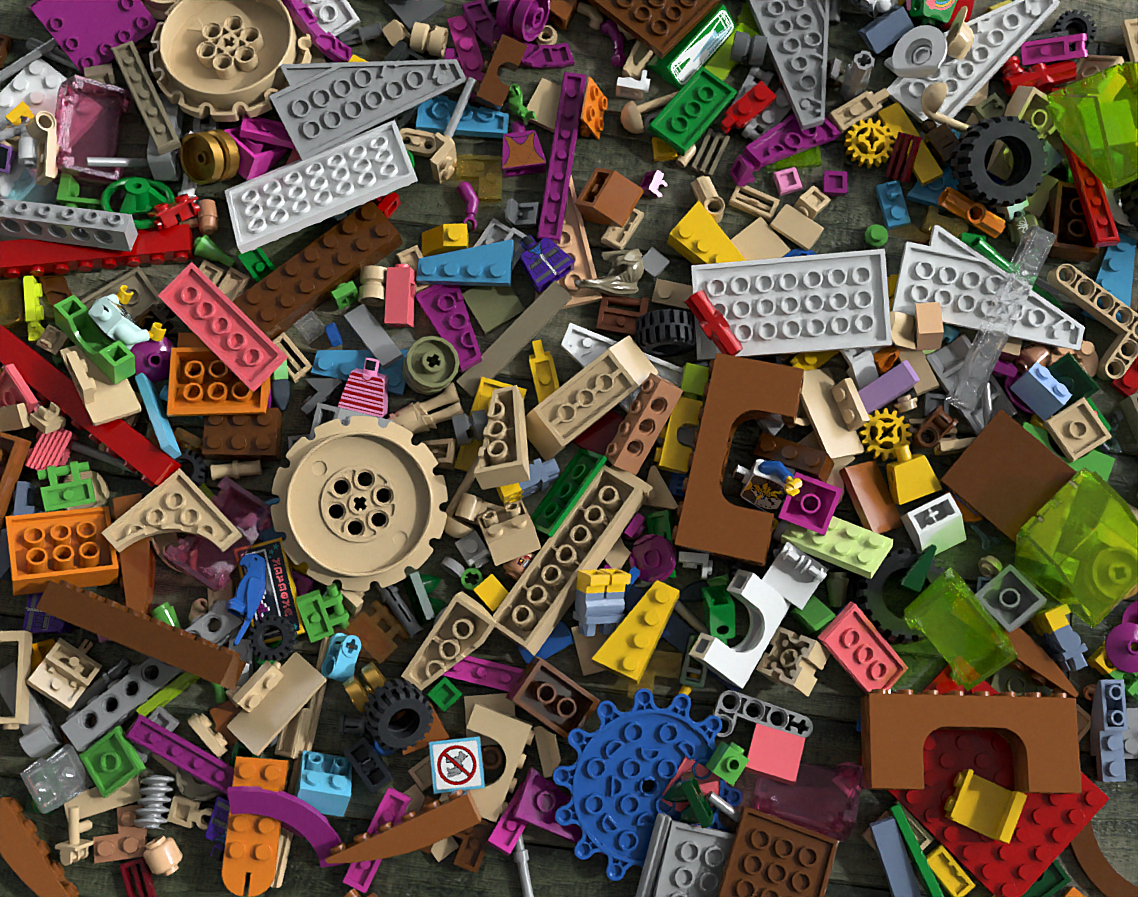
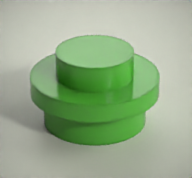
M871 225L865 232V240L871 247H881L888 240V232L881 225Z

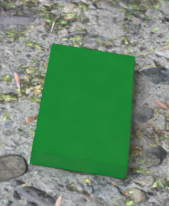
M701 66L649 124L647 130L684 157L735 98L737 91Z

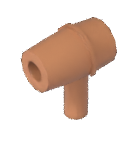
M210 199L201 200L198 203L200 209L198 217L179 222V225L189 224L191 229L199 227L200 232L203 234L216 233L218 231L219 217L215 202Z

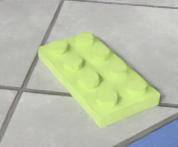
M832 516L825 536L790 523L781 536V543L786 544L788 541L805 553L869 579L873 577L893 546V539Z

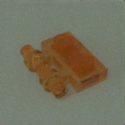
M375 600L370 605L375 614L370 618L363 611L346 630L351 635L357 636L361 641V645L382 664L398 648L392 639L398 635L405 641L410 635L401 622L397 621L389 613L390 609L386 605L382 606L378 600ZM380 620H383L391 628L387 633L377 625Z

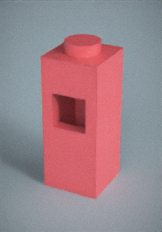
M395 264V267H387L384 323L390 327L414 328L416 272L407 264Z

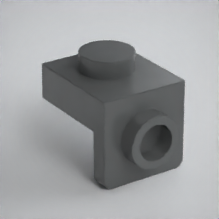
M513 198L508 199L504 210L505 220L514 228L539 227L542 205L539 202L517 203Z

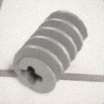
M149 775L150 777L141 780V783L148 787L142 788L139 791L146 798L139 799L137 802L144 808L138 809L135 812L142 819L135 820L133 824L144 829L165 830L159 827V824L168 822V819L162 817L161 814L169 812L170 809L164 807L163 803L171 802V798L165 796V793L173 791V788L167 786V783L175 781V778Z

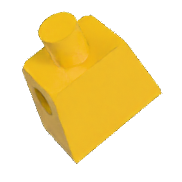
M908 444L899 445L894 448L897 461L887 464L886 470L889 491L895 504L901 505L942 490L925 455H911Z

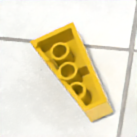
M699 200L669 233L667 244L694 265L746 261Z
M656 580L593 656V664L638 685L680 597V590Z

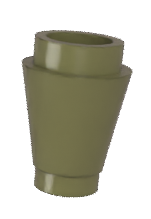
M827 572L825 581L830 606L845 607L850 579L847 578V572Z

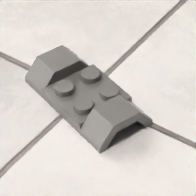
M965 334L937 352L926 356L930 367L937 376V381L945 393L949 395V399L961 417L965 418L976 436L984 428L980 384L990 383L993 416L1000 409L1010 417L1018 413Z

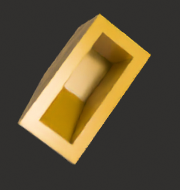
M442 224L422 233L423 256H433L468 248L467 224Z

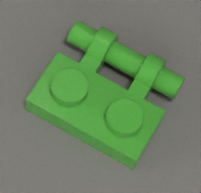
M73 461L70 462V465L60 467L52 465L47 466V469L37 471L39 480L49 479L50 486L40 488L45 512L96 502L92 478L81 480L80 472L90 471L88 461L81 463ZM72 474V482L58 483L59 476Z
M332 583L330 586L327 585V596L321 597L318 589L295 598L311 643L334 635L335 633L332 628L334 625L339 624L341 629H346L350 626L348 610L343 606L342 593L337 589L335 583ZM333 606L335 612L328 615L326 608Z

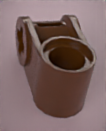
M939 404L913 432L912 443L920 449L932 447L957 424L958 420L952 419L942 410L943 406ZM923 431L929 434L930 439L928 443H924L921 440V433Z

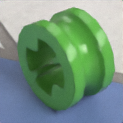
M468 568L462 574L461 582L465 589L474 591L483 582V577L478 569ZM470 573L473 576H479V579H476L478 583L474 586L471 583L466 584L465 579H468L467 575Z

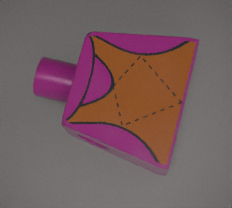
M522 121L513 122L511 124L512 133L503 135V178L545 173L546 159L536 131H525V125Z

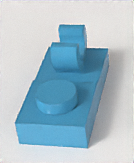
M899 181L877 185L875 189L886 229L909 226L911 221Z

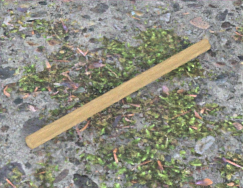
M330 636L323 638L316 664V670L320 674H322L321 667L327 653ZM326 678V682L310 698L307 704V709H310L299 759H295L288 788V794L293 796L303 750L312 752L328 678ZM281 827L276 875L270 886L274 888L282 886L293 833Z

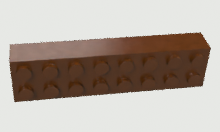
M370 200L232 302L273 341L330 299L331 292L338 285L354 281L358 278L362 267L374 266L401 246L403 242L400 233L375 203Z
M60 580L59 584L49 581L36 609L233 691L247 663L239 659L241 654L220 645L217 650L218 645L200 636L196 637V635L147 616L137 610L101 597L64 580Z

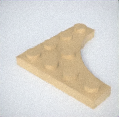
M180 468L102 532L119 553L136 541L161 533L180 532L193 534L210 541L222 552L242 537L237 528Z

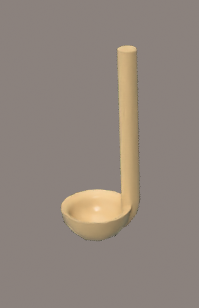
M937 82L926 87L921 96L922 110L925 115L937 123H946L949 128L966 133L969 125L937 112L944 102L948 85Z
M679 91L640 105H636L633 100L629 101L621 111L620 120L623 127L631 133H643V122L640 114L667 105Z
M478 455L445 511L447 518L444 531L454 538H463L474 530L472 526L456 518L454 514L456 513L462 493H467L475 479L474 471L475 467L478 466Z

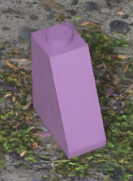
M905 360L859 390L858 394L867 414L871 415L875 410L881 409L896 400V398L909 392L920 379L909 362Z

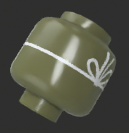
M1033 214L1012 218L1010 224L1007 225L1010 242H1014L1019 247L1038 242L1040 234L1044 233L1042 220H1037Z

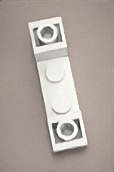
M869 348L840 350L850 366L846 373L852 378L858 391L879 378L874 358Z

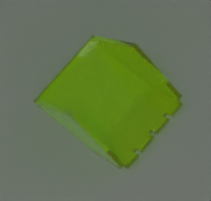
M1124 62L1122 65L1118 63L1104 69L1103 74L1106 79L1103 78L1102 71L1086 77L1084 80L1072 83L1065 87L1066 95L1063 92V88L1047 95L1049 104L1046 107L1062 140L1108 189H1116L1138 179V62Z
M1082 468L1071 479L1078 486L1077 488L1067 483L1053 496L1055 501L1050 499L1036 513L1043 519L1042 522L1033 516L1020 528L1021 531L1017 533L1015 567L1060 603H1067L1070 611L1094 629L1138 585V520L1126 501L1096 471L1091 472L1087 468Z

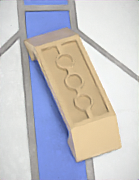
M629 335L602 353L525 416L527 438L544 460L548 461L636 389L641 388L650 372L656 375L659 372Z

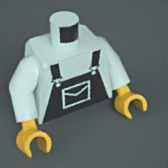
M122 285L116 295L111 294L94 301L88 312L104 333L115 341L120 340L129 350L135 344L149 341L150 338L154 341H162L166 329H161V323H153L150 331L143 330L121 304H128L134 294L133 292L126 293L128 288L126 285Z

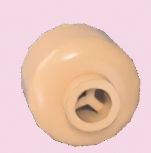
M161 835L146 844L145 847L147 849L143 856L153 874L163 873L165 876H168L179 868L177 864L182 859V853L172 837L165 838L164 835Z

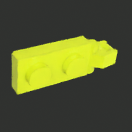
M24 276L25 317L28 324V340L30 343H37L45 331V328L41 326V320H44V309L39 303V297H43L41 283H38L34 276Z

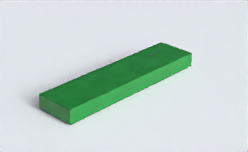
M895 803L886 806L885 808L889 816H894L906 852L927 896L944 897L901 806Z

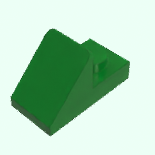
M260 247L241 254L240 250L235 253L256 283L276 270Z

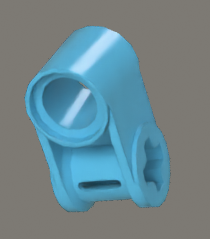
M335 633L330 638L327 653L321 667V673L324 677L345 682L354 675L355 664L361 649V641L357 636Z

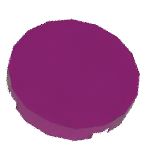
M655 534L644 535L635 541L634 548L629 556L631 569L634 566L640 570L638 578L650 583H655L656 580L662 582L668 578L675 569L677 560L676 551L671 541L664 536Z

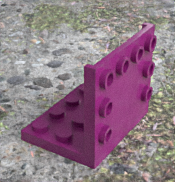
M36 0L26 8L31 16H36L83 76L84 68L104 65L113 60L115 57L111 48L129 41L136 43L154 30L158 24L140 0Z

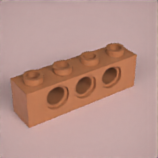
M650 372L648 378L644 380L637 398L631 403L627 416L620 423L617 434L606 449L604 456L608 458V461L618 468L637 475L682 395L683 390L674 383Z

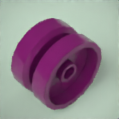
M500 0L496 12L498 28L509 34H515L517 37L528 42L533 41L540 35L548 20L550 0Z

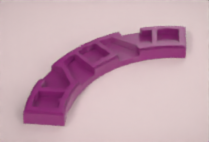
M282 0L294 22L306 37V33L310 35L311 42L335 63L349 62L352 57V49L338 40L329 31L326 33L316 23L318 19L307 4H303L302 0Z
M484 0L462 4L463 12L471 28L489 48H491L494 39L499 40L502 34H505L527 45L520 63L522 66L536 69H562L574 66L575 62L568 42L555 45H533L526 43L524 40L498 28L496 20L490 14Z
M258 786L228 787L227 794L231 815L258 814L283 821L298 830L311 843L319 858L321 868L347 864L326 863L325 858L331 853L330 848L342 842L337 832L328 823L327 818L307 802L283 791L274 792L264 790Z

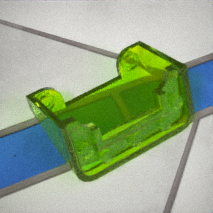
M952 567L941 573L904 609L905 616L903 619L911 629L922 630L950 664L952 669L950 676L958 686L962 684L967 691L1019 657L1008 634Z

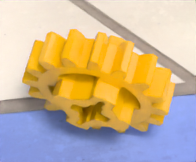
M869 118L867 123L861 119L858 126L853 124L850 129L851 131L848 130L845 136L847 139L844 142V146L848 147L845 153L853 155L851 158L852 162L856 159L859 160L858 166L860 167L863 163H866L867 168H870L872 163L879 167L881 162L886 163L889 156L892 155V147L895 144V140H891L894 133H887L888 125L881 127V120L874 124L872 118Z
M884 408L881 414L878 410H875L873 417L868 414L870 421L861 426L863 431L858 433L859 437H864V440L861 441L862 445H867L868 447L865 453L867 454L872 451L874 452V459L881 455L883 461H886L889 455L892 460L897 458L894 448L903 444H908L909 446L910 442L906 439L912 436V433L906 432L910 424L902 423L905 417L897 418L896 410L888 414L887 408ZM882 420H886L891 423H884ZM889 429L891 430L887 437L879 440L882 433L887 432ZM897 429L899 431L900 438L897 436ZM870 431L873 433V440L870 437Z

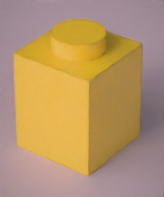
M493 574L488 576L474 589V593L493 614L509 594Z

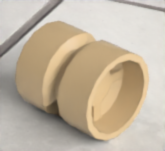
M415 22L411 33L410 49L421 54L428 51L429 55L442 58L447 45L448 29L434 26L431 29L428 24Z
M373 265L361 268L360 283L363 285L359 287L358 301L361 304L364 303V305L375 307L385 306L387 268Z

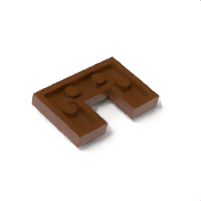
M426 795L420 811L425 809L424 805L436 799ZM481 818L480 823L454 834V836L463 840L453 864L477 873L489 845L487 841L493 833L496 823ZM433 844L419 850L430 854Z

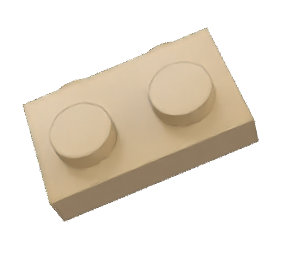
M437 132L434 138L438 151L430 159L433 179L441 184L444 179H449L452 176L458 162L455 142L448 135L443 136Z

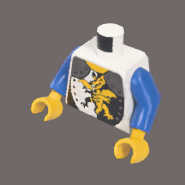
M758 459L751 470L737 465L732 476L733 479L743 483L740 495L754 510L772 514L775 513L786 494L793 497L800 492L798 488L802 486L801 479H793L795 470L785 467L780 461ZM775 519L773 530L776 529L779 524L777 519Z

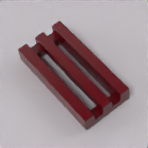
M898 132L885 177L906 183L909 182L922 137ZM911 140H913L912 145H911V149H910V152H909V155H908L907 152H908V149H909V146H910V142H911ZM904 162H906V165H905V168H904V171H903V175L900 176V175H901V172H902V168H903Z
M144 856L119 865L127 897H135L128 867L132 868L139 897H146L138 868L139 863L148 896L157 897L151 872Z

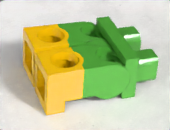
M1104 641L1102 643L1103 646H1100L1086 660L1087 664L1092 668H1096L1107 680H1124L1125 696H1130L1138 702V672L1126 673L1114 667L1107 658ZM1131 643L1130 648L1135 652L1137 650L1136 644Z

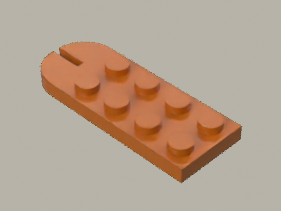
M236 756L232 787L258 786L264 790L285 792L289 760ZM231 810L229 811L222 878L227 889L238 896L246 894V872H251L248 897L260 895L272 885L276 875L282 821L258 814L231 815Z

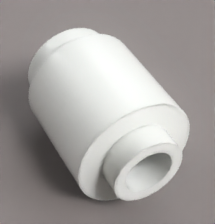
M26 132L21 134V138L18 140V162L26 169H36L38 140L32 138Z

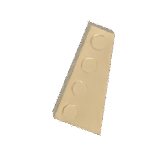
M517 385L493 390L487 415L489 418L488 424L483 432V445L479 449L478 466L475 467L474 475L482 490L530 481L523 398Z

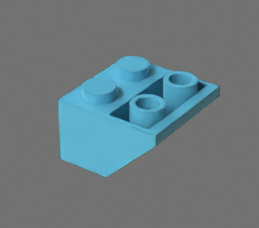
M303 750L294 796L307 802L321 814L343 817L351 797L352 764L347 757Z

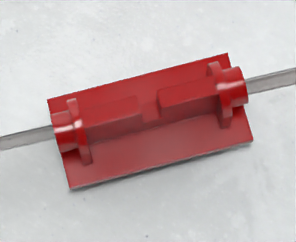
M188 194L179 195L174 198L175 202L156 205L153 207L155 211L147 215L156 218L154 225L158 230H165L178 224L176 214H178L180 221L196 216L200 209L197 203H193V201L197 200L198 197L188 196Z

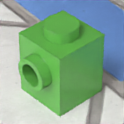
M721 741L705 767L733 786L749 762V759L742 755L745 750L735 743L731 742L730 745H727Z

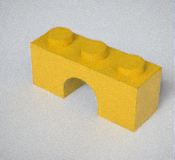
M680 396L659 434V438L663 440L661 448L657 447L654 455L657 469L678 474H686L688 472V460L693 449L682 446L677 440L676 433L680 427L695 429L698 426V414L700 407L703 406V402Z

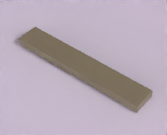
M133 41L111 48L159 155L182 147Z
M554 281L481 355L482 362L469 368L456 382L469 395L475 398L480 378L485 377L493 380L572 299V296L558 282Z

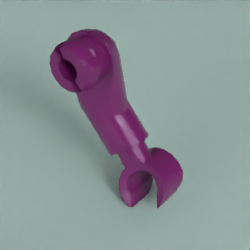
M607 20L601 24V30L604 34H609L613 41L614 55L612 56L611 64L612 66L616 65V68L626 63V57L623 53L624 37L619 31L618 25L612 20Z
M464 181L457 186V193L466 204V219L462 224L470 221L473 231L477 227L474 216L477 213L479 199L470 183Z

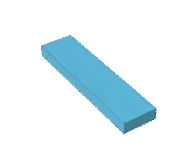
M143 373L135 376V381L159 445L165 453L175 459L181 456V452L155 384Z

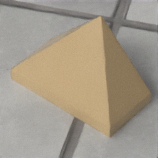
M655 465L652 466L646 483L653 487L656 497L652 502L646 500L643 505L663 511L672 510V513L677 511L678 505Z

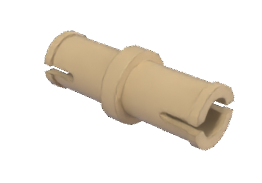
M260 459L246 462L233 460L232 463L211 465L212 480L232 477L240 479V476L262 475Z

